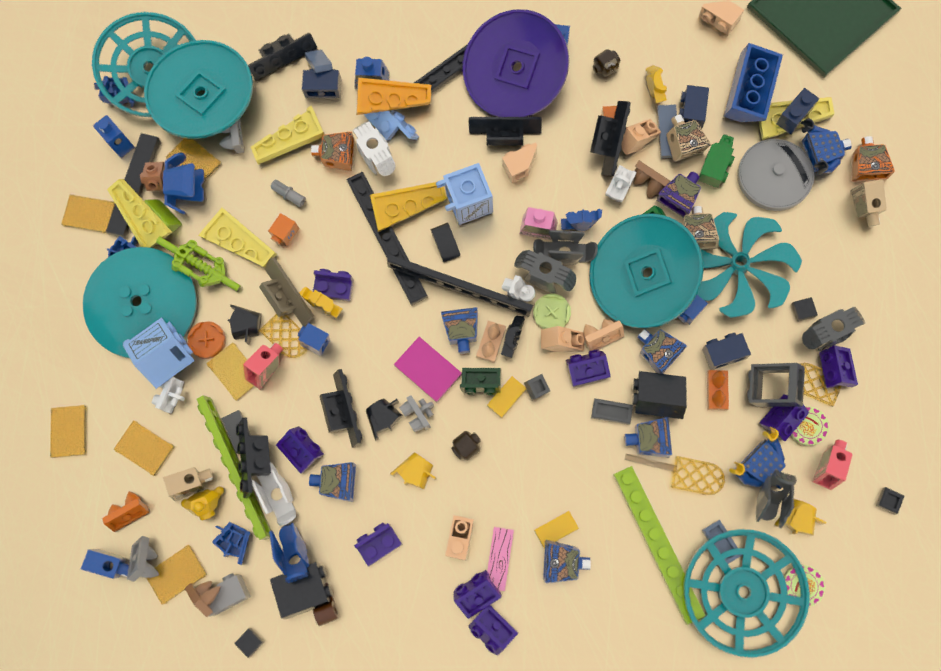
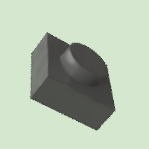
M542 374L524 382L532 400L550 392Z

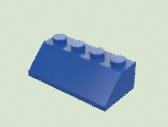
M751 43L747 44L740 53L724 117L738 122H756L767 119L783 54Z

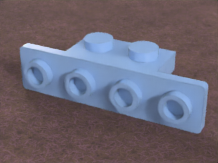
M395 110L364 114L386 140H391L399 129L409 139L417 140L419 138L415 133L416 129L412 125L407 124L404 121L405 117Z

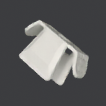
M369 121L354 128L352 131L358 138L356 139L358 152L369 169L374 174H377L374 163L381 175L388 176L392 174L395 170V162L391 156L390 147L377 128L374 129ZM370 139H376L378 146L370 149L367 147V142Z
M270 462V475L257 476L261 485L252 480V485L264 512L268 514L274 511L278 525L282 526L288 524L296 517V510L292 504L293 497L289 485ZM276 488H280L283 495L278 501L273 500L271 497V492Z

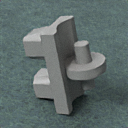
M411 395L406 398L407 401L399 408L405 417L413 412L416 413L417 418L409 422L414 432L420 431L423 428L426 430L431 428L423 413H426L429 418L434 415L430 410L434 407L433 402L426 403L423 398L419 400L422 406L419 408Z

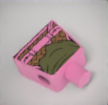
M527 208L522 218L519 234L552 240L549 231L556 230L558 223L555 213L543 209Z

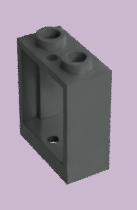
M799 363L751 364V370L748 374L750 389L747 392L749 403L756 407H803L805 367ZM763 373H789L788 399H762Z

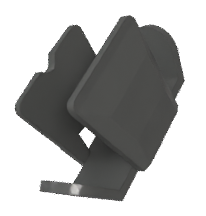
M550 230L549 234L552 242L536 239L533 244L535 253L541 252L548 257L561 261L563 265L590 262L594 260L598 252V246L595 242L578 244L585 234L579 231ZM562 247H567V248L570 249V251H559V250H560V248H562Z
M524 250L515 260L514 266L516 268L530 271L524 278V281L552 294H556L554 283L562 286L566 291H571L576 284V275L570 268L563 266L561 261L548 257L541 252L537 254L530 250ZM539 267L548 268L551 272L544 274L540 271Z
M856 307L846 311L840 309L814 322L803 333L802 341L808 349H816L823 345L818 349L820 351L845 341L856 331L855 328L866 324ZM834 320H840L843 323L844 328L842 331L837 332L832 328Z
M775 470L772 476H768L765 479L758 494L756 522H759L760 519L766 521L774 519L777 515L779 504L782 501L779 528L783 527L794 508V485L797 481L794 475ZM778 485L781 486L783 490L774 491L771 489V486Z

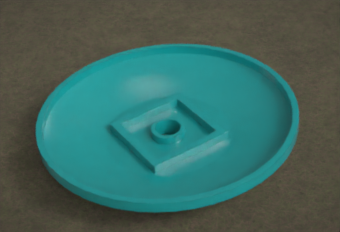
M211 40L190 41L170 49L153 65L145 82V104L153 120L168 133L189 139L210 137L231 127L244 114L252 97L253 79L244 58L230 46ZM205 90L204 95L197 96L199 91Z
M640 214L629 217L613 226L597 245V255L590 264L592 293L601 309L615 321H620L621 324L634 328H652L664 325L680 316L691 305L698 294L704 272L701 249L692 233L684 225L670 217L659 214ZM646 268H652V274L649 277H644L643 275Z
M134 247L111 255L94 270L85 287L83 314L90 333L102 347L116 355L130 358L123 347V342L127 339L131 340L161 317L166 323L170 321L177 330L176 332L184 338L195 317L197 295L191 276L188 277L180 271L172 270L171 265L174 257L158 249ZM140 296L142 299L141 304L134 306L133 299Z

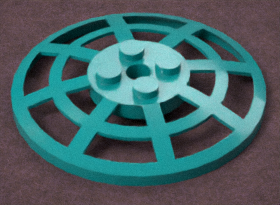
M138 12L125 15L106 27L94 46L92 70L97 86L103 95L120 110L139 117H151L149 113L131 110L120 104V102L128 96L132 100L145 103L143 97L131 93L138 86L145 87V82L150 72L144 69L147 64L154 65L163 54L178 46V42L183 36L189 41H195L196 39L184 25L166 15L155 12ZM142 20V32L131 34L123 40L115 33L117 29L128 23ZM149 20L166 23L178 31L171 39L162 33L150 31ZM110 38L117 44L112 54L111 65L99 64L101 50L107 39ZM144 38V46L135 50L128 45L136 39ZM151 38L161 39L167 42V45L161 50L158 47L152 46ZM122 50L129 55L127 65H117V60ZM100 72H111L113 80L121 92L112 97L103 85ZM117 73H128L132 82L124 87Z
M731 530L718 534L706 541L692 557L684 579L685 605L695 628L713 646L732 655L754 658L779 651L797 636L808 614L810 590L801 563L796 555L777 538L756 530ZM747 536L744 548L731 549L720 554L714 545L719 540L728 537ZM755 538L772 544L785 556L774 563L765 554L753 550ZM708 549L714 559L706 568L702 581L690 579L697 560ZM743 554L742 567L731 569L724 560L733 555ZM752 556L762 560L769 567L761 573L750 568ZM790 563L795 569L799 580L801 597L788 595L786 581L781 569ZM718 564L724 576L719 584L708 582L711 572ZM774 574L779 582L780 594L770 592L766 581ZM742 586H746L749 590V595L746 598H742L739 595V589ZM689 587L701 589L702 603L708 615L700 622L697 620L691 606ZM707 590L719 593L721 604L714 610L711 609ZM769 601L780 602L775 615L770 620L763 612ZM786 605L800 606L794 624L783 636L775 625L782 618ZM725 611L735 615L736 628L726 625L718 617ZM756 616L763 624L762 627L753 630H744L745 618ZM714 622L722 630L735 635V648L718 642L704 629ZM769 631L777 641L762 649L744 650V637L758 636Z

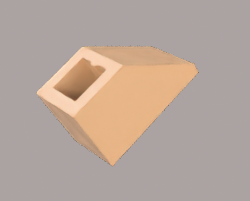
M730 0L703 4L699 17L703 21L715 26L719 31L729 35L740 21L744 9Z
M651 119L626 127L621 144L623 152L629 155L639 151L659 136L661 131Z
M536 142L526 144L515 152L510 151L502 157V165L511 183L529 175L537 154Z
M561 326L542 329L541 349L554 352L584 351V332Z
M454 515L445 556L461 560L467 559L474 519Z

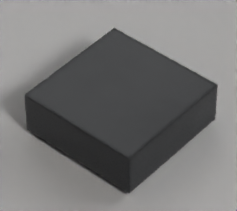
M812 297L792 303L797 321L818 316Z
M884 487L876 506L896 515L905 496Z
M248 628L234 644L247 658H250L264 641L251 628Z

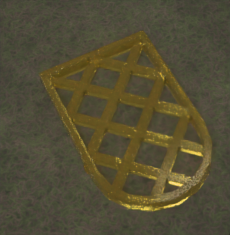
M275 314L259 331L272 344H274L273 341H279V345L282 347V341H288V347H282L283 350H288V354L283 351L281 352L285 356L297 358L305 354L307 349L300 347L299 337L291 338V331H298L299 333L301 328L287 315L284 316L288 320H282V316H280V320H275L278 317ZM289 322V329H282V323ZM273 323H279V329H273ZM291 323L298 329H291ZM289 331V337L282 338V332ZM264 332H270V338ZM279 332V338H272V333ZM291 340H298V347H291ZM298 349V355H291V350Z
M800 363V365L805 367V374L809 379L804 384L810 382L813 388L806 391L804 386V395L833 407L840 393L841 385L838 386V389L836 386L833 387L835 391L828 393L826 384L822 380L824 375L820 376L819 371L823 372V369L809 363ZM815 370L818 377L811 379L809 372ZM819 379L822 386L815 388L813 381ZM823 388L826 395L820 397L817 390ZM814 391L816 396H813L809 393ZM835 394L834 399H833V402H832V399H831L830 395ZM827 397L829 402L823 400L822 398Z
M676 456L671 488L703 495L716 494L723 488L725 475L718 465ZM680 459L687 460L689 462H687L684 465ZM678 462H679V463L681 464V466H682V467H680L679 469H677V464H678ZM694 462L701 463L702 465L697 467ZM690 463L695 468L691 473L686 468ZM708 465H711L715 468L711 470ZM705 466L709 472L703 476L699 469ZM682 469L688 474L683 478L678 474ZM717 469L721 474L719 478H716L713 474ZM698 472L701 476L697 481L692 477V474ZM711 474L714 481L709 484L705 478ZM677 475L679 481L675 483V477ZM688 477L693 482L690 486H687L684 482ZM701 480L707 485L702 490L697 484ZM682 483L685 488L678 487L676 485ZM717 483L720 488L714 492L711 486ZM695 485L699 491L690 488ZM709 488L712 493H707L703 491Z

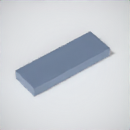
M658 105V129L661 131L659 135L661 159L673 158L666 135L674 127L671 119L677 116L676 105Z

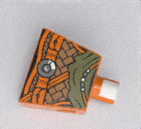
M352 131L323 135L322 145L311 146V155L321 156L322 164L325 167L352 171L355 140Z
M872 136L862 138V146H859L854 151L852 157V182L888 179L895 170L886 146L884 144L874 145Z

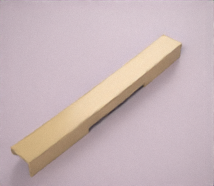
M631 454L625 455L624 460L677 472V466L673 464L658 462Z

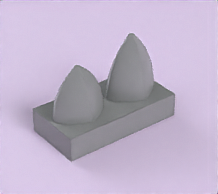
M239 119L235 124L222 132L231 133V135L226 136L219 143L226 149H235L237 154L244 153L241 121Z
M141 536L132 545L127 580L135 582L139 577L152 578L159 575L157 570L146 562V560L158 557L153 548L149 546L148 537Z

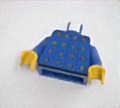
M770 427V434L766 431L763 432V436L768 438V441L766 439L761 441L741 463L734 462L736 470L729 469V472L736 474L743 484L761 487L768 476H772L775 470L781 472L786 467L782 447L778 440L779 432L773 427Z

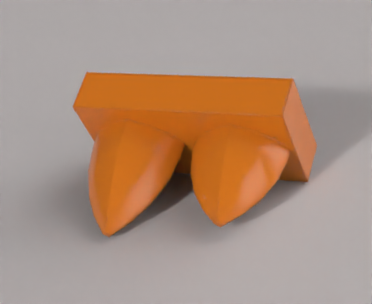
M708 370L707 410H728V371Z
M128 492L125 505L120 507L112 504L108 515L103 517L102 520L105 526L115 532L149 513V510L135 493Z

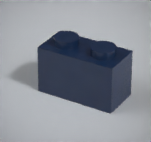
M313 69L303 70L302 92L305 98H341L342 78L339 70L331 69L315 73Z
M687 85L685 92L682 91L680 102L683 103V107L679 109L678 115H682L685 123L695 120L701 129L703 128L706 120L709 87Z
M803 88L782 113L776 124L789 134H792L812 111L820 98L806 88Z
M733 332L724 336L725 339L718 341L715 338L706 342L707 345L702 350L710 370L745 360L751 355L743 333L736 335Z

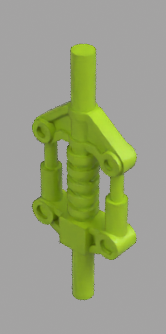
M160 236L156 240L157 244L174 253V260L171 265L173 271H180L188 277L195 278L199 281L201 287L222 282L236 292L240 289L241 285L225 276L223 258H215L208 254V251L198 246L195 240H189L188 243L180 245L179 248ZM196 252L214 261V268L211 265H207L206 262L203 263V260H199L198 257H194L192 253ZM186 261L191 266H195L201 272L204 271L206 275L199 277L191 269L184 266V262Z

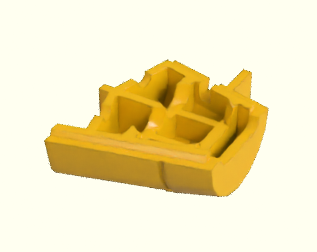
M655 65L646 68L645 71L648 74L646 81L650 96L655 98L656 103L667 101L665 94L667 86L663 85L661 77L663 73L662 68Z
M304 287L299 292L312 307L322 308L326 315H332L337 318L342 311L341 307L334 304L332 299L316 290L313 292L308 287Z
M415 452L390 473L392 476L399 473L405 480V485L411 484L421 489L425 488L429 476L434 480L437 479L430 474L433 465Z
M794 499L793 511L784 525L793 531L792 534L803 533L813 536L815 521L820 524H826V521L816 517L817 509L814 506ZM780 518L774 524L777 527H779Z

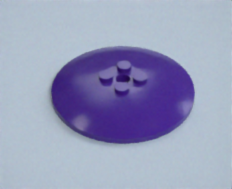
M524 9L505 11L484 22L471 37L463 59V78L469 95L480 108L496 117H529L542 111L560 93L569 69V51L561 31L546 16ZM520 62L522 64L521 69L514 71V64Z

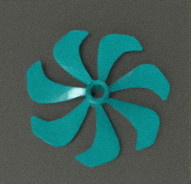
M723 212L714 218L719 237L718 246L732 256V258L713 255L701 250L704 268L730 265V267L718 276L702 281L697 295L704 301L714 300L723 291L732 274L738 275V290L734 301L725 307L719 308L721 313L730 318L748 315L755 308V299L744 275L747 271L758 278L769 291L770 302L768 308L782 306L789 294L790 284L786 279L750 267V263L779 261L789 265L795 273L800 269L802 259L796 249L789 243L776 244L752 258L749 257L748 253L752 246L763 234L782 231L780 225L774 219L753 217L748 220L743 233L742 252H737L728 231L730 223L737 217V214ZM737 262H743L745 265L740 266V265H737L736 263H737Z

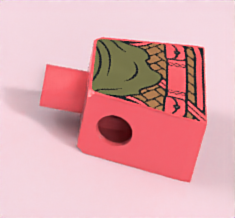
M274 343L270 348L262 345L243 364L245 380L261 390L278 368L279 354L283 351V348L277 343Z
M835 440L834 445L823 453L812 482L832 490L846 481L852 453L846 451L848 444L845 441Z

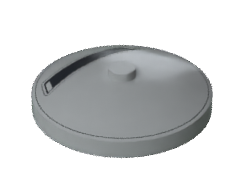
M768 139L754 144L746 151L739 163L737 177L740 189L749 201L766 210L782 211L795 207L806 198L813 186L814 169L808 155L797 145L786 140Z

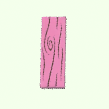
M494 527L487 572L489 573V579L497 589L505 591L514 530Z

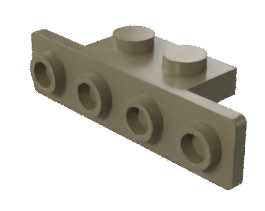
M270 258L265 271L271 280L262 282L259 288L278 317L294 312L302 326H307L313 318V313L276 258Z

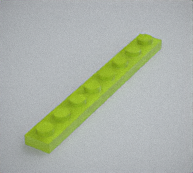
M203 395L197 398L198 410L206 419L205 425L214 437V446L220 451L222 455L221 461L230 473L228 475L229 479L236 486L237 497L245 506V515L254 526L252 528L254 535L259 540H267L270 538L269 531L271 529L254 492L248 498H243V492H240L242 473H239L238 470L240 461L211 397Z
M630 466L615 473L614 477L685 624L688 625L692 621L687 612L684 599L685 573L633 467ZM689 587L691 606L698 620L705 617V614L693 589Z

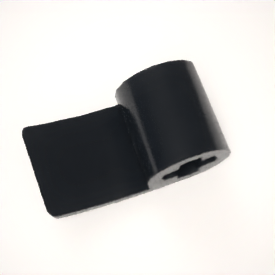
M448 222L430 229L443 262L460 257L458 246Z

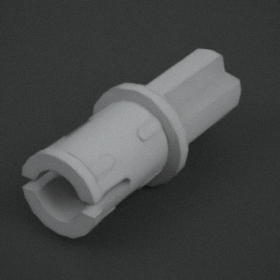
M274 180L271 183V189L282 195L284 200L288 199L298 207L304 204L306 197L294 191L293 187H288L278 180Z

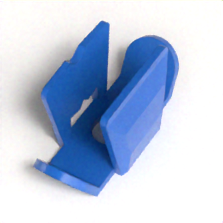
M177 153L165 161V170L163 171L164 204L185 215V211L176 207V199L197 202L204 200V188H202L204 170H195L193 163L179 166L186 160V155L184 153Z
M294 523L284 525L279 531L283 551L273 531H269L273 560L284 575H287L285 578L286 582L291 583L302 579V577H307V567H309L307 547ZM298 555L300 557V561L297 564H289L293 556Z

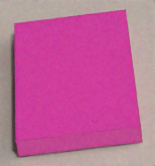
M418 337L394 363L398 370L436 403L462 375V372L421 337Z

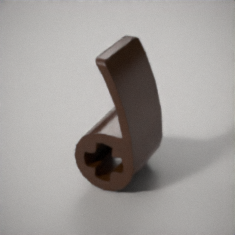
M333 596L330 597L331 602L313 609V615L318 626L339 619Z

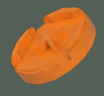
M211 321L197 323L191 328L187 337V344L193 351V354L203 359L216 357L222 352L226 343L223 329Z

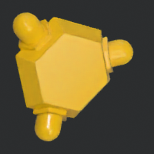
M219 486L214 490L206 489L195 493L188 499H183L181 506L193 515L198 516L200 520L211 518L216 514L214 509L218 505V499L224 493V488Z

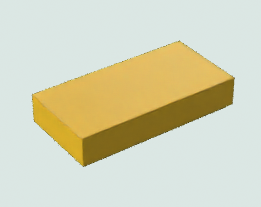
M511 376L501 388V392H498L491 399L487 407L503 418L527 389Z
M567 511L534 531L543 548H545V540L556 542L576 531L579 527L570 511Z

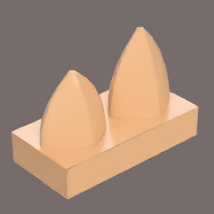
M604 319L602 329L600 330L587 324L584 327V337L589 351L598 350L625 337L623 325L620 321L614 322L610 319Z
M491 321L487 322L476 358L495 363L506 326Z

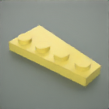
M832 97L820 98L804 120L810 118L816 123L833 117L835 113ZM792 101L772 102L770 104L767 119L759 121L762 140L787 132L776 123ZM800 124L796 129L804 127V125Z
M309 106L302 115L298 114L293 117V121L286 126L284 124L280 126L279 130L273 135L269 134L251 146L258 165L322 138L324 132L312 106Z
M118 179L107 189L141 247L154 248L158 245L156 240L159 236L165 239L172 233L124 179Z
M224 208L217 212L198 235L264 268L270 258L277 255L275 251Z

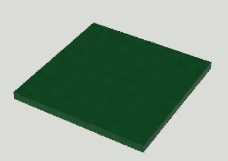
M752 0L747 5L750 11L824 78L902 9L893 0Z

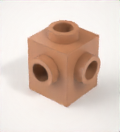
M164 162L145 163L143 173L140 174V180L145 185L146 191L163 190Z

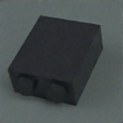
M639 371L638 378L633 380V390H636V393H633L632 405H635V413L683 419L687 407L686 377Z
M317 562L309 564V567H307L308 576L291 583L286 582L285 578L287 575L284 574L270 579L281 619H289L331 602L330 597L333 596L330 585H326L325 577H327L323 565L321 566Z

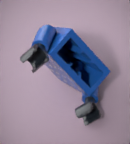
M810 118L802 121L801 124L804 125L802 132H808L802 143L806 154L812 162L814 172L819 171L817 172L818 175L832 173L845 156L844 151L851 149L850 139L840 140L838 132L814 125L813 120Z

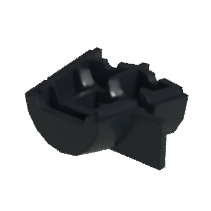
M231 304L230 307L234 309L231 318L228 319V322L231 326L232 336L235 340L245 337V343L250 344V337L259 335L261 313Z
M515 316L512 324L508 326L501 355L512 358L513 352L517 349V340H519L521 335V329L525 320L524 316Z
M383 398L366 409L375 441L379 439L377 433L389 429L392 431V427L403 416L394 408V405L399 402L398 399L389 403Z

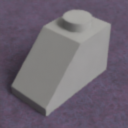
M229 574L222 578L223 582L217 584L221 588L210 605L213 612L209 617L216 616L251 597L241 575Z

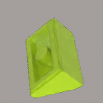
M161 200L144 201L172 233L182 225Z

